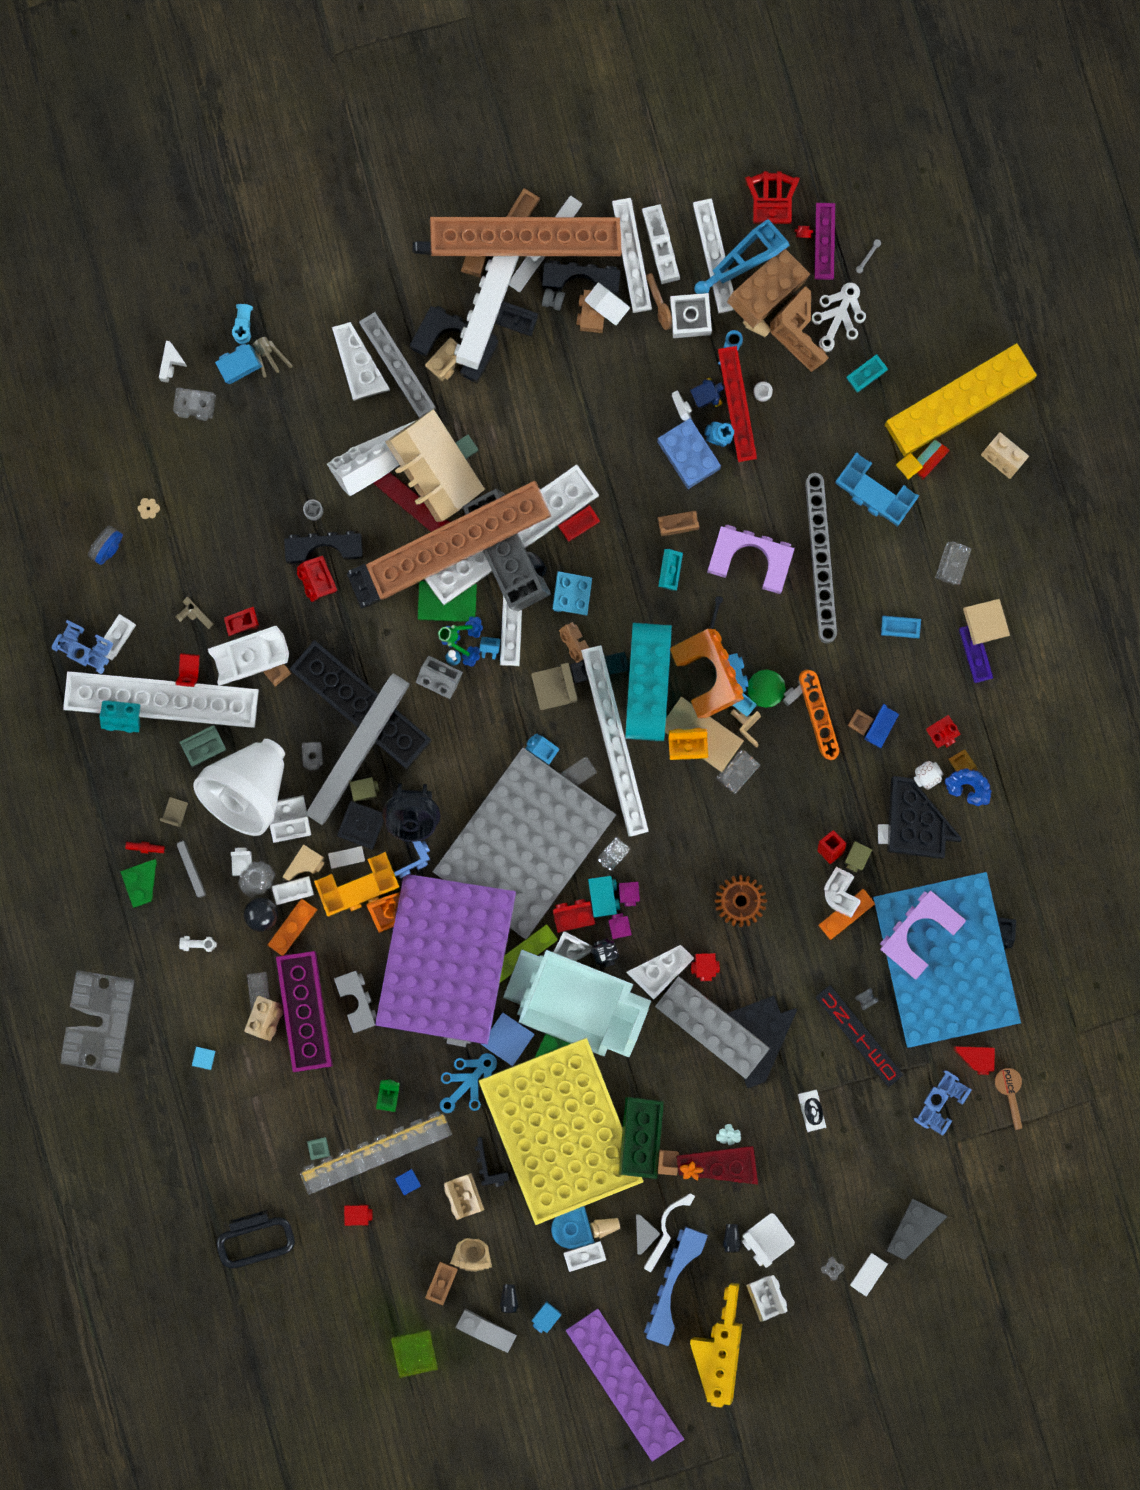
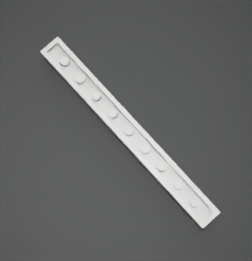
M602 646L581 650L628 836L649 832Z

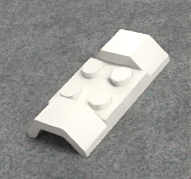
M277 626L208 649L209 654L216 662L219 672L218 686L288 662L289 657L285 637Z

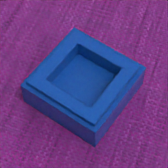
M412 1169L395 1178L404 1195L421 1186Z

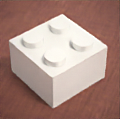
M708 293L670 296L673 338L711 335Z

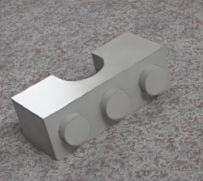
M357 971L334 978L340 997L351 994L359 1001L358 1009L354 1013L347 1015L353 1033L376 1026L377 1015L375 1010L370 1009L369 1003L372 1001L368 991L364 992L362 985L365 984L362 973L358 974Z

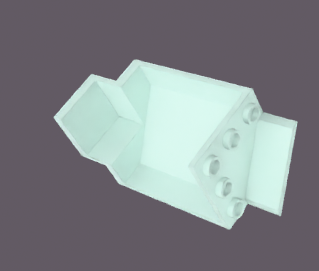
M521 950L503 997L520 1004L517 1015H520L518 1023L569 1043H574L587 1037L592 1052L605 1056L607 1049L630 1057L651 1000L630 993L633 984L546 950L544 957Z

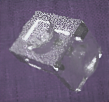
M616 837L598 857V860L605 868L612 871L631 849Z

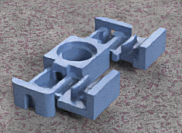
M67 620V628L63 635L59 634L52 649L56 652L60 650L68 654V658L85 667L88 664L96 668L99 674H102L105 670L103 668L104 664L107 665L109 659L105 656L110 652L113 643L96 634L97 645L91 650L78 643L77 638L85 629ZM84 649V656L78 659L76 653L78 650Z
M946 1070L943 1071L945 1075L938 1086H933L923 1102L926 1105L918 1118H914L916 1123L924 1128H929L927 1126L929 1124L931 1129L942 1136L952 1120L948 1118L945 1120L936 1111L939 1112L948 1097L952 1098L954 1096L958 1099L957 1102L963 1105L971 1092V1089L962 1083H956L955 1080L959 1081L958 1077ZM934 1094L941 1096L942 1100L938 1105H934L931 1102V1096Z

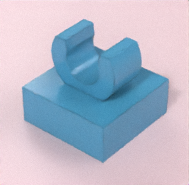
M482 637L479 650L482 652V658H485L486 652L493 654L492 659H495L496 654L499 653L501 639Z

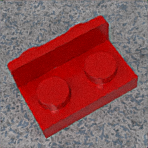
M323 556L305 561L297 567V575L302 580L305 594L310 598L311 602L337 591Z
M581 899L574 901L575 905L567 906V903L556 905L553 914L557 932L595 925L591 902Z

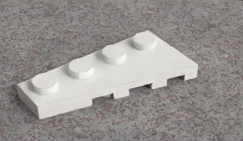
M351 322L332 327L353 401L390 391Z

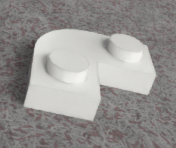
M836 867L825 885V898L832 909L851 918L861 902L858 898L846 893L854 876Z

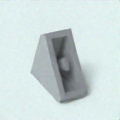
M636 1214L637 1254H642L660 1233L643 1216Z

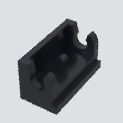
M502 301L496 318V324L532 337L538 320V313Z
M366 564L348 571L347 576L361 609L381 601Z

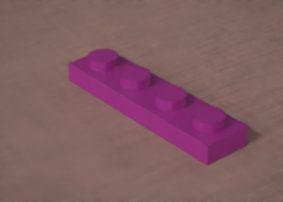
M816 203L814 279L833 280L835 203Z

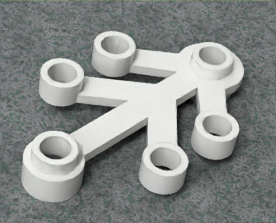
M854 283L845 284L841 292L830 296L823 295L820 298L819 303L822 307H828L831 303L842 300L839 307L823 313L815 312L812 315V322L816 325L821 324L826 319L835 317L827 335L819 341V347L825 352H830L835 344L833 338L841 321L844 323L847 331L846 337L849 340H855L858 336V331L853 327L847 312L849 303L855 313L854 320L857 323L864 322L866 314L861 311L857 300L860 295L859 287ZM852 289L854 291V294L849 295L847 293V290ZM827 298L829 303L823 304L822 299ZM862 314L863 319L858 320L856 315ZM819 315L821 320L815 321L814 316ZM854 331L856 335L850 337L849 332ZM825 340L830 341V346H825L823 342Z

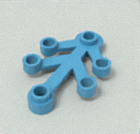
M489 1053L481 1055L478 1060H464L462 1058L455 1060L454 1066L458 1070H462L465 1067H478L473 1073L451 1074L445 1072L441 1075V1081L444 1084L465 1081L449 1098L446 1097L441 1100L440 1109L444 1113H451L455 1108L456 1101L469 1088L471 1089L470 1109L476 1111L480 1108L478 1078L483 1073L484 1078L491 1076V1072L497 1066L496 1058ZM487 1059L491 1061L489 1067L484 1066V1061ZM459 1060L464 1062V1066L461 1068L456 1065V1062ZM448 1074L451 1078L450 1081L445 1082L443 1076ZM473 1101L478 1102L479 1105L477 1108L471 1107V1103ZM445 1102L451 1103L450 1109L444 1108Z

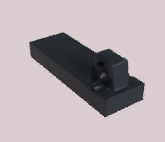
M625 652L604 656L609 675L629 670ZM584 661L569 665L573 683L589 680Z

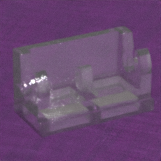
M953 541L947 542L935 579L959 585L972 548Z
M741 750L716 779L736 794L759 768L760 764L746 751Z

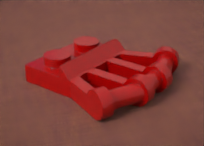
M763 171L759 175L745 177L746 184L753 198V224H761L767 219L772 224H791L792 196L800 178L796 176L793 178L783 174L782 171H777V173ZM763 181V198L758 197L754 184ZM768 181H776L777 183L776 198H768ZM782 181L792 185L787 198H782Z

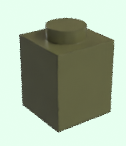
M372 777L350 782L354 802L377 797L376 793L380 792L378 782L374 781Z
M853 842L844 861L847 864L846 868L856 873L858 870L862 871L872 849Z

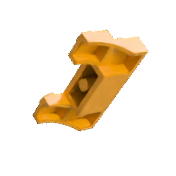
M386 852L369 858L368 862L373 873L337 887L333 875L330 874L314 881L328 917L349 908L351 911L357 910L362 907V903L367 901L371 903L378 900L379 896L400 888Z

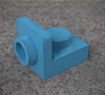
M535 734L528 740L527 747L525 748L548 765L559 751L558 747L538 734Z

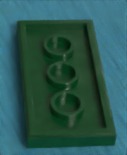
M625 1098L619 1175L657 1179L664 1101Z

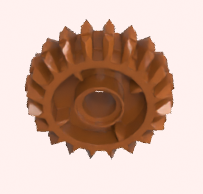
M739 875V881H736L735 876H732L731 880L733 883L730 884L726 879L724 882L727 887L719 886L723 893L716 892L717 896H721V899L715 900V903H721V906L716 907V910L722 909L723 912L719 916L723 917L726 914L728 917L725 919V922L728 923L732 919V926H735L736 921H739V927H743V921H746V925L750 926L749 919L756 923L755 915L763 916L762 913L758 912L759 909L766 910V907L761 906V903L767 902V899H761V896L766 895V892L759 893L758 890L762 888V885L756 888L754 886L757 883L756 879L749 883L750 876H747L745 881H743L742 875ZM737 896L745 897L746 904L740 907L736 904Z

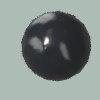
M253 899L244 909L246 924L257 932L270 930L277 922V908L269 899Z

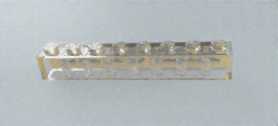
M437 1111L428 1115V1120L422 1122L420 1118L411 1122V1127L404 1129L401 1126L392 1130V1135L387 1137L385 1133L375 1137V1142L368 1144L365 1141L356 1145L358 1148L350 1152L348 1148L339 1152L340 1156L332 1159V1156L322 1159V1164L314 1166L312 1163L303 1167L304 1171L300 1175L308 1195L453 1135L445 1114H440Z

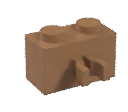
M584 290V295H580L579 306H582V313H578L577 325H580V331L603 333L604 316L585 302V298L592 290Z

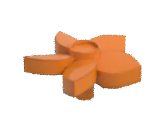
M693 1161L689 1166H680V1170L684 1173L683 1179H689L692 1176L698 1181L697 1173L703 1172L702 1168H695Z

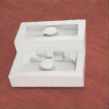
M304 795L277 800L274 820L270 824L273 843L311 835Z

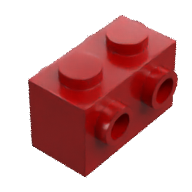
M715 953L695 954V962H691V973L695 974V978H700V981H712V977H716V973H720L719 961H716Z

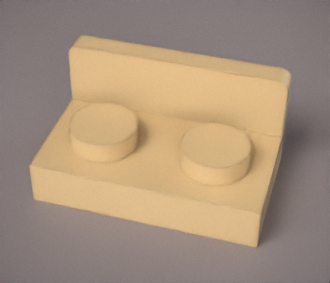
M451 337L425 364V367L441 381L445 378L448 380L455 372L453 369L458 364L462 365L456 362L457 356L454 355L458 343Z

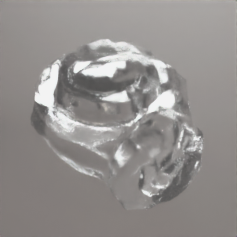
M252 862L241 871L238 885L245 894L253 898L255 895L264 894L266 889L272 886V881L276 874L271 866L265 862Z

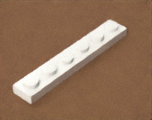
M631 198L612 201L615 217H620L622 258L632 311L636 313L652 310Z
M712 198L693 202L710 278L715 275L712 270L725 258ZM719 280L712 286L718 313L732 311L734 309L727 303V300L734 292L731 280L723 284Z

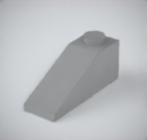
M466 1308L456 1325L457 1329L507 1353L517 1336Z

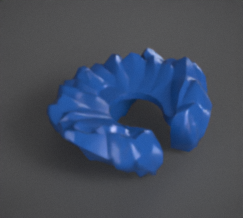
M967 768L953 772L949 778L945 779L949 794L958 797L963 791L961 786L969 784L974 787L975 793L970 792L968 794V804L980 806L990 803V784L986 777H983L982 773Z

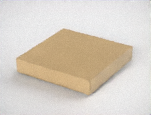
M1000 599L963 608L973 645L1010 636Z

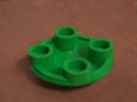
M767 669L755 673L749 680V687L747 688L749 698L758 706L765 708L774 707L780 703L786 689L782 677L775 671Z

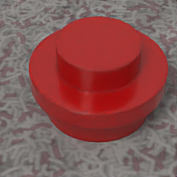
M798 226V229H794V232H796V237L811 238L813 230H809L810 226Z

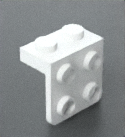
M773 1213L742 1234L744 1238L742 1243L748 1251L752 1249L756 1255L753 1258L759 1266L764 1265L766 1268L795 1243Z

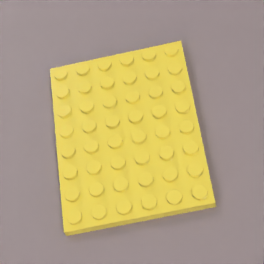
M587 1037L479 1080L535 1225L643 1183L642 1177L619 1175L623 1128Z

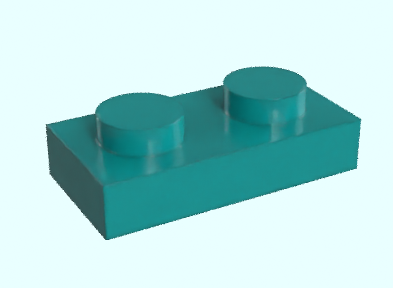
M876 354L848 375L846 379L858 393L888 371V368Z
M664 549L658 587L677 591L683 553Z

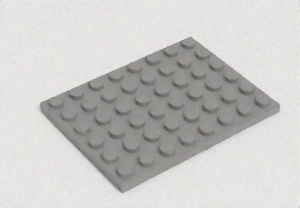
M522 748L433 872L447 881L515 891L516 896L510 928L527 939L615 818L616 814L529 751Z

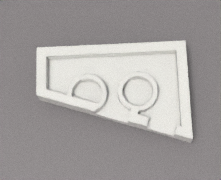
M679 945L626 973L652 999H655L694 957Z

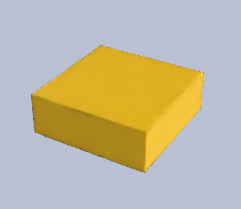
M911 453L896 464L907 479H910L923 468Z

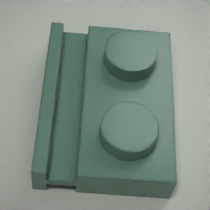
M215 725L180 741L192 767L227 750Z

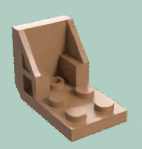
M805 286L770 321V332L812 372L829 357L821 347L816 346L812 342L809 335L802 332L804 327L811 321V291Z

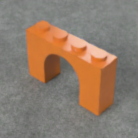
M706 629L670 648L676 666H686L702 657H707L716 667L717 679L713 688L707 693L691 700L698 718L710 717L744 700L742 695L743 689L737 683L735 678L736 672L730 666L728 653L723 648L721 636L716 629Z

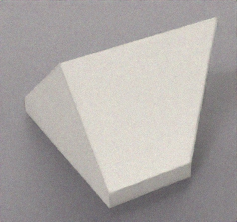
M563 932L553 953L577 961L592 953L591 949L593 946Z

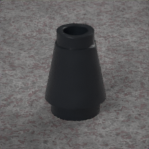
M727 1224L723 1241L724 1252L738 1253L742 1247L738 1225Z
M513 1284L503 1285L499 1306L502 1313H516L517 1308H519L516 1289Z

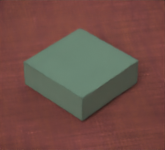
M469 435L456 442L465 459L479 451Z
M326 1137L307 1141L311 1160L330 1156Z

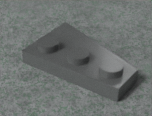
M912 1199L887 1251L905 1260L948 1216Z

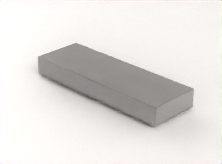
M186 842L177 843L197 897L206 896Z

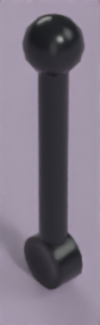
M720 596L715 598L716 605L710 628L708 629L714 628L719 605L723 601Z

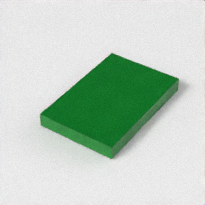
M420 581L418 620L467 622L471 616L475 618L477 584L472 585L443 606L428 583Z

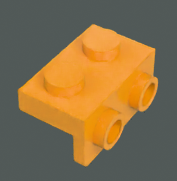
M677 728L669 730L670 760L708 758L707 729L693 728L683 730Z

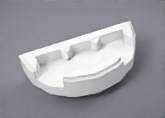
M678 390L673 392L672 397L680 417L685 421L689 418L691 419L689 412L692 409L689 403L683 401Z

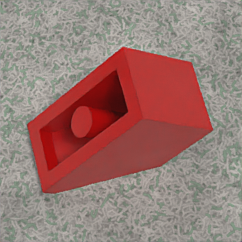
M954 1046V1051L972 1070L978 1071L977 1074L989 1075V1071H994L995 1048Z

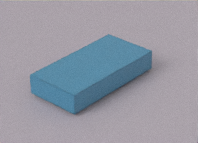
M882 616L881 635L919 639L921 619Z

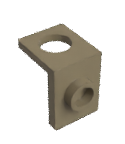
M170 797L164 816L160 818V821L181 827L188 803Z

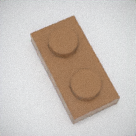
M440 1261L425 1298L443 1305L458 1268Z

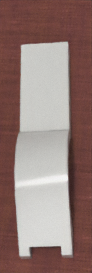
M691 1193L670 1204L663 1212L661 1218L663 1235L644 1266V1269L651 1272L671 1239L665 1227L666 1217L677 1206H690L695 1197Z

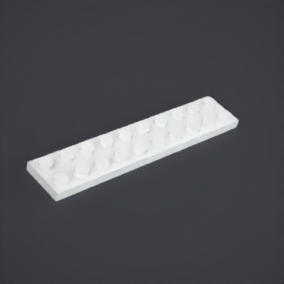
M575 465L540 490L551 517L518 533L524 547H528L599 497V494L578 465ZM481 551L426 578L425 581L444 606L491 573L492 569L484 552Z
M67 671L63 710L100 713L102 701L106 700L140 704L139 717L255 728L259 690L196 684L195 687L175 685L174 681Z

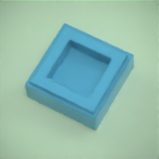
M743 693L744 700L732 706L748 717L757 704Z
M196 1047L192 1066L211 1070L216 1051Z

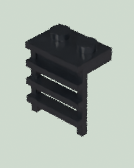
M478 1137V1145L475 1146V1151L479 1150L480 1152L477 1162H482V1168L479 1170V1173L484 1174L485 1178L481 1182L482 1186L494 1184V1187L506 1185V1181H509L508 1171L489 1175L482 1137Z

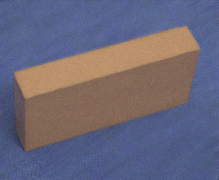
M523 189L507 217H530L540 197Z

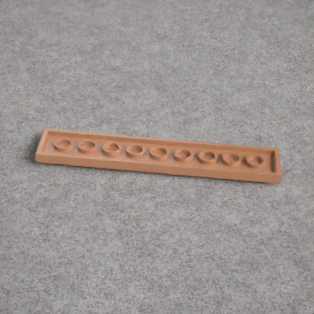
M430 217L431 256H621L620 217Z
M533 481L366 564V567L380 599L383 600L551 517V514L537 482Z

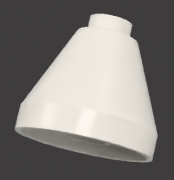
M264 739L261 743H253L205 767L194 781V791L206 809L227 826L247 835H261L274 820L284 769L282 759L285 756V752L280 745L270 739Z

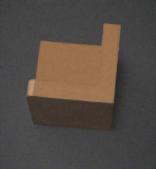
M659 1151L658 1174L677 1176L678 1165L676 1155H679L677 1151Z

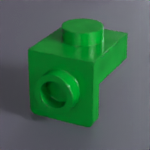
M389 1079L380 1081L376 1109L396 1111L399 1083Z

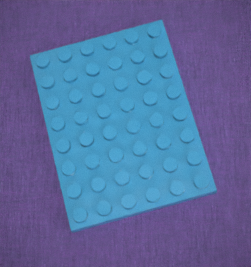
M987 872L873 897L883 939L887 935L891 937L895 933L893 930L895 925L899 921L903 923L907 919L905 914L912 906L914 908L920 903L918 898L924 891L929 893L931 890L966 920L954 935L935 920L928 918L919 919L909 927L907 932L908 946L928 964L917 979H914L887 956L907 1048L1021 1023Z

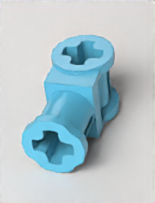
M237 304V318H235L232 335L237 343L246 344L251 339L250 313L253 310V306ZM241 331H244L245 334H242V337H239L238 334H241Z

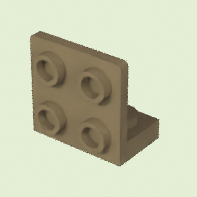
M569 663L561 664L560 667L532 673L540 710L577 702Z

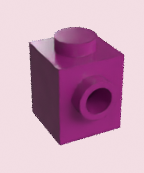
M638 882L619 883L620 903H624L625 907L636 906V902H640Z
M623 913L612 915V919L608 920L612 940L632 935L628 916L623 917Z

